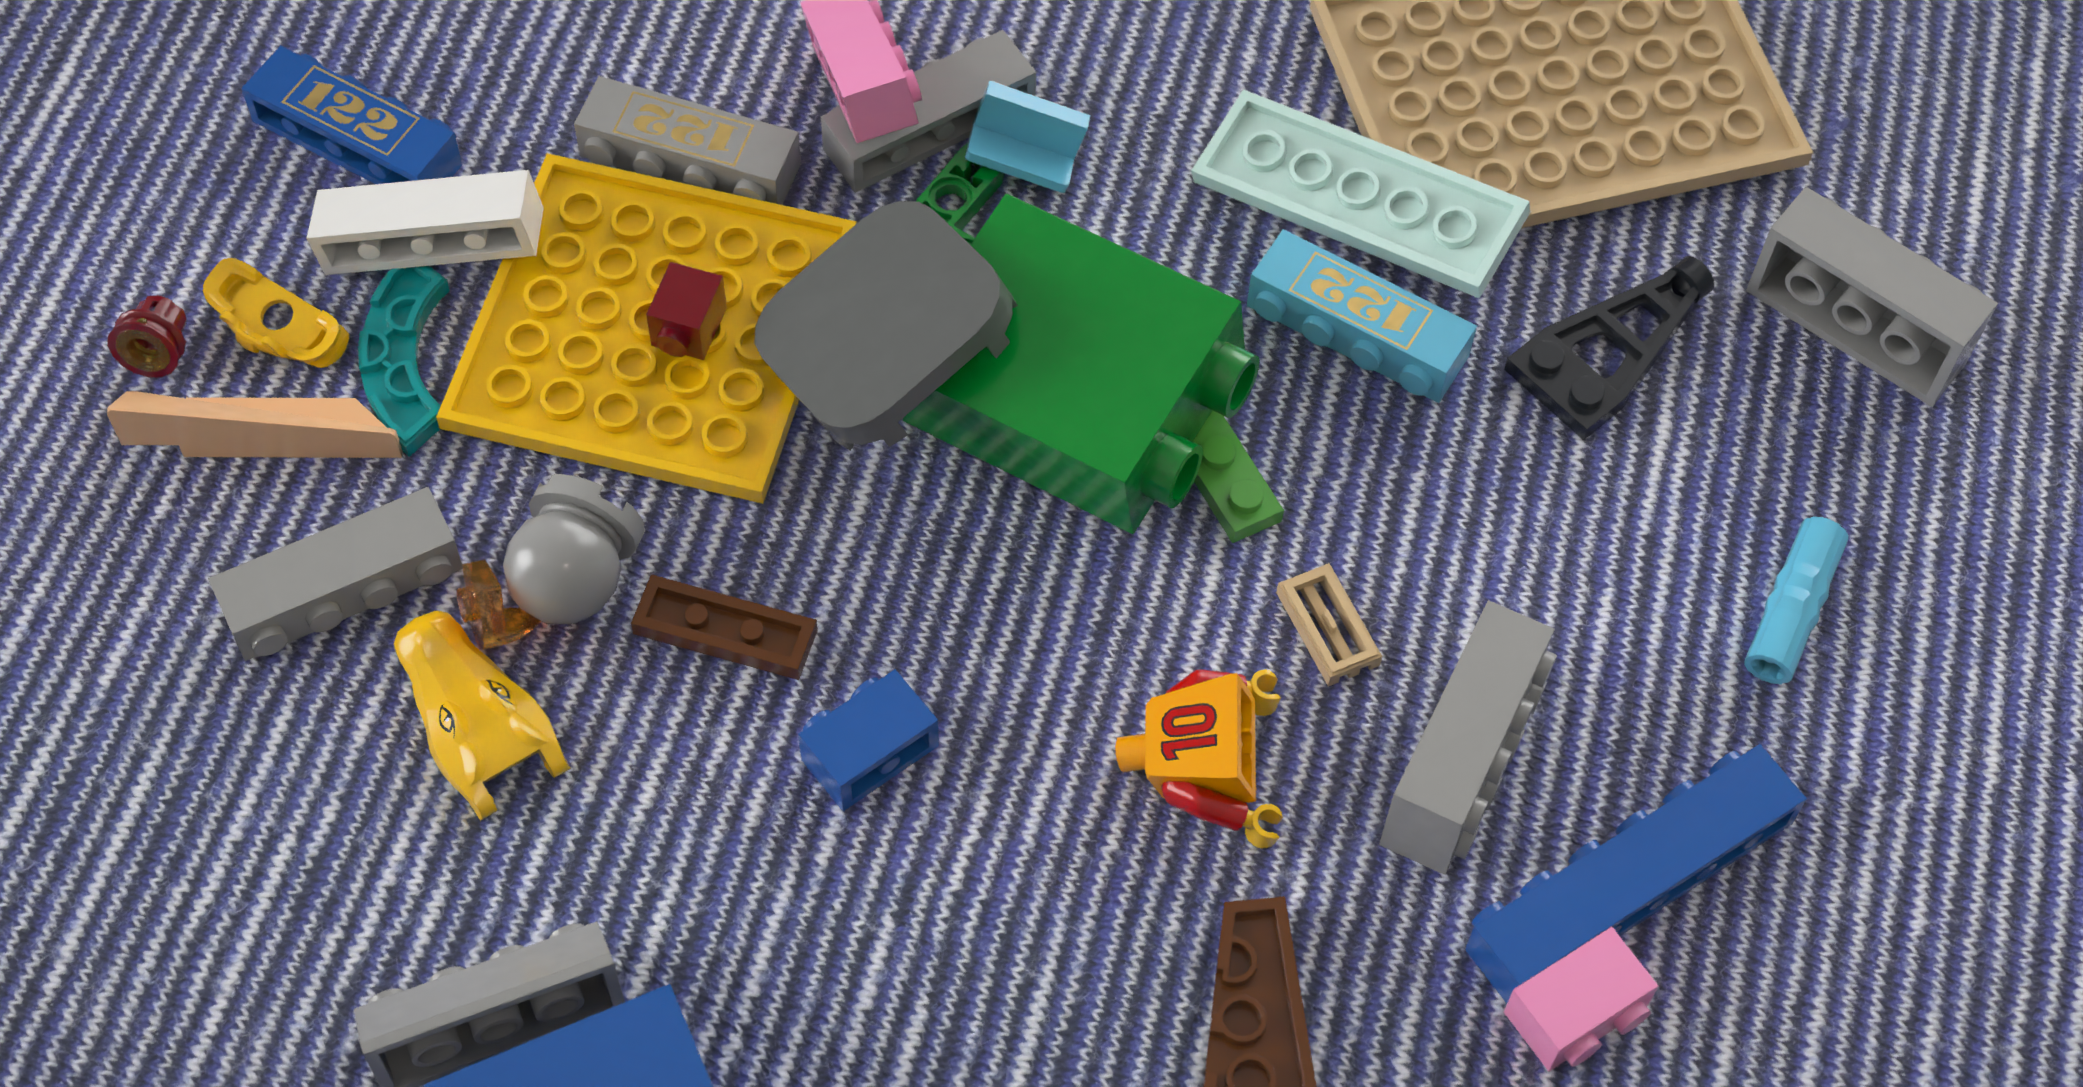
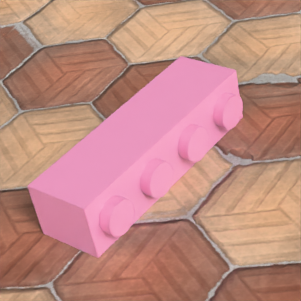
M878 0L801 1L800 4L813 48L856 143L919 124L913 104L922 100L919 85L913 70L908 69L901 46L896 45L891 26L888 21L885 22Z

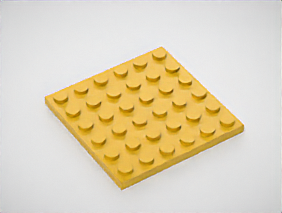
M547 153L534 182L544 207L536 256L502 259L436 416L439 428L763 504L799 399L761 357L755 345V326L763 308L774 295L855 226L857 221ZM670 262L723 276L727 309L704 360L686 355L683 357L671 356L659 348L651 346L646 314Z

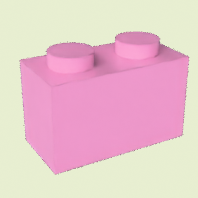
M1610 927L1513 989L1504 1014L1548 1071L1553 1070L1566 1060L1574 1067L1592 1056L1602 1046L1599 1039L1615 1028L1623 1035L1641 1024L1651 1014L1647 1006L1655 994L1658 984L1613 927Z

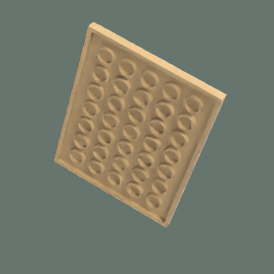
M1311 0L1310 11L1360 134L1530 201V214L1522 228L1807 166L1813 155V151L1738 0Z

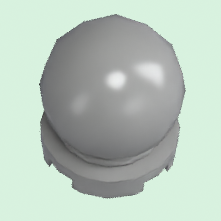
M553 474L546 485L539 483L529 502L533 518L527 519L507 545L503 563L509 595L519 608L545 624H575L598 613L616 591L621 572L619 560L632 556L645 532L643 519L631 504L626 502L621 511L614 504L599 496L603 488L602 485L574 475Z

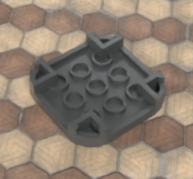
M898 201L882 206L860 220L774 295L763 308L756 323L755 345L763 360L778 378L802 402L837 443L851 451L854 444L864 445L883 439L890 447L908 436L898 422L982 349L986 348L997 359L1010 343L1005 332L1012 318V308L1018 305L993 267L932 208L917 201Z

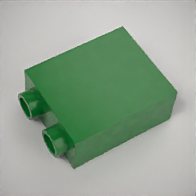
M1006 193L971 243V246L993 267L1018 305L1012 308V318L1005 332L1010 343L997 359L986 348L982 349L903 418V421L1134 535L1155 501L1169 508H1175L1187 495L1198 474L1203 457L1202 446L1193 442L1210 413L1214 411L1227 418H1232L1241 409L1253 388L1259 370L1260 359L1257 355L1245 350L1241 301Z

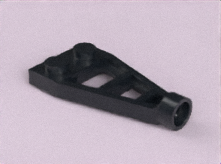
M1685 256L1664 274L1545 327L1507 358L1504 370L1584 441L1623 409L1694 308V305L1714 289L1713 276L1707 266L1693 256ZM1639 306H1643L1661 322L1659 327L1645 341H1641L1618 321L1620 317ZM1604 335L1625 354V359L1612 376L1603 378L1574 353L1572 348L1593 336Z

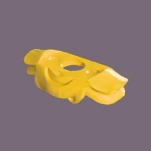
M235 258L221 260L204 281L203 293L205 299L221 314L218 318L227 323L228 327L235 334L236 341L251 352L258 353L262 351L276 357L297 360L318 368H325L340 359L346 350L349 333L332 315L324 310L320 311L266 278L257 269ZM279 303L290 305L293 309V316L288 325L278 330L268 329L264 326V314L271 306Z

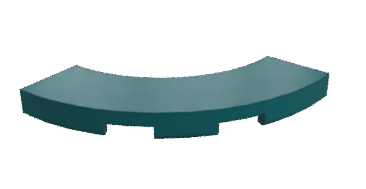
M430 266L390 269L371 297V308L366 317L364 328L360 331L359 370L374 416L387 428L397 431L402 451L408 457L440 430L436 416L441 405L436 402L423 384L417 362L418 344L423 327L432 310L450 291L447 279Z

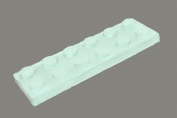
M1244 89L1191 170L1194 183L1479 299L1530 214V201Z

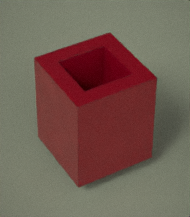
M670 262L646 314L651 346L657 347L671 356L683 357L686 355L704 360L727 309L723 276Z

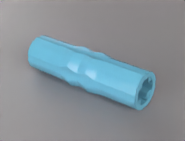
M1811 517L1802 521L1786 562L1775 579L1774 590L1765 603L1764 615L1745 658V667L1755 677L1772 684H1783L1792 680L1808 638L1819 621L1820 609L1829 596L1830 584L1848 542L1849 535L1840 524L1823 517Z

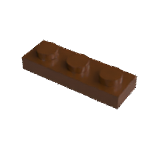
M652 574L631 621L634 635L796 680L800 679L818 632L816 619Z

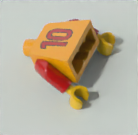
M1203 669L1194 670L1167 690L1166 694L1153 697L1146 704L1144 734L1117 738L1115 751L1120 770L1122 772L1145 770L1149 782L1162 798H1165L1168 804L1203 821L1234 831L1245 827V835L1253 846L1258 848L1272 847L1279 839V836L1274 832L1263 830L1258 821L1264 820L1271 824H1279L1283 818L1281 810L1273 804H1264L1255 811L1248 810L1247 803L1256 802L1255 714L1267 716L1275 712L1281 697L1278 694H1265L1263 692L1274 690L1277 677L1272 671L1266 669L1257 671L1251 681H1247L1243 674Z

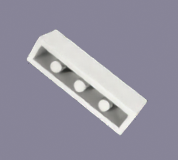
M529 170L317 190L307 240L325 275L536 256L544 207Z

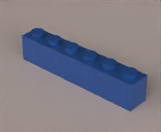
M1761 744L1743 755H1740L1736 750L1719 759L1708 772L1710 776L1694 785L1691 780H1687L1676 786L1662 800L1664 805L1648 815L1644 810H1639L1629 816L1617 827L1615 831L1617 835L1602 845L1597 840H1592L1583 845L1569 858L1568 863L1570 865L1555 875L1546 870L1533 877L1520 890L1522 896L1506 906L1501 901H1497L1483 909L1471 922L1474 927L1465 950L1507 1004L1513 989L1610 927H1613L1619 936L1623 935L1792 825L1807 798Z

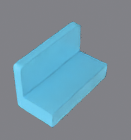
M989 80L973 120L965 158L970 162L1064 193L1070 182L1074 158L1088 129L1090 115Z

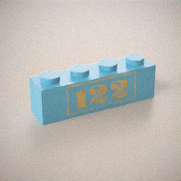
M1284 229L1252 272L1250 278L1247 306L1254 309L1261 317L1268 321L1280 322L1303 334L1313 344L1327 346L1349 357L1359 367L1369 371H1376L1400 383L1405 390L1414 395H1423L1439 403L1470 356L1477 325Z

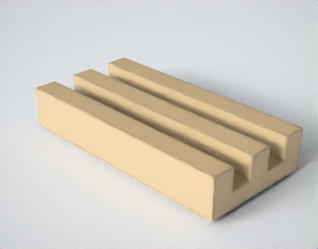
M1330 563L1278 583L1276 593L1328 687L1339 683L1340 677L1344 675L1351 678L1359 675L1360 669L1368 666L1369 670L1380 666L1382 655ZM1321 583L1360 653L1355 655L1351 653L1337 628L1335 620L1324 605L1313 584ZM1300 590L1335 652L1339 660L1338 662H1335L1296 591Z

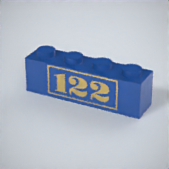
M280 45L241 88L252 122L374 184L453 177L463 165L455 132L447 124L434 118L429 120L411 111L400 100L394 97L385 98L367 89L358 79L350 75L341 76L323 67L318 60L308 54L299 55Z

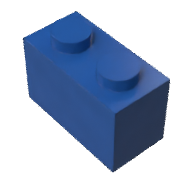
M894 669L881 679L874 677L862 683L853 692L851 699L832 712L830 710H823L814 715L805 724L802 732L798 734L801 761L840 809L845 811L939 746L938 719L898 671Z

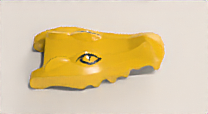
M433 611L414 618L397 632L394 641L395 652L412 682L416 705L425 725L430 753L440 772L469 802L480 821L497 811L493 797L484 786V783L536 753L539 754L545 768L553 778L571 769L561 750L551 721L538 702L470 641L462 626L449 613Z

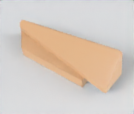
M126 391L107 408V416L121 445H179L183 457L402 458L403 452L397 431L387 428L356 398H179Z

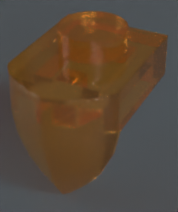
M485 559L462 564L465 587L457 588L458 606L463 621L465 623L470 622L474 638L480 650L517 641L542 622L521 608L503 607L501 585Z

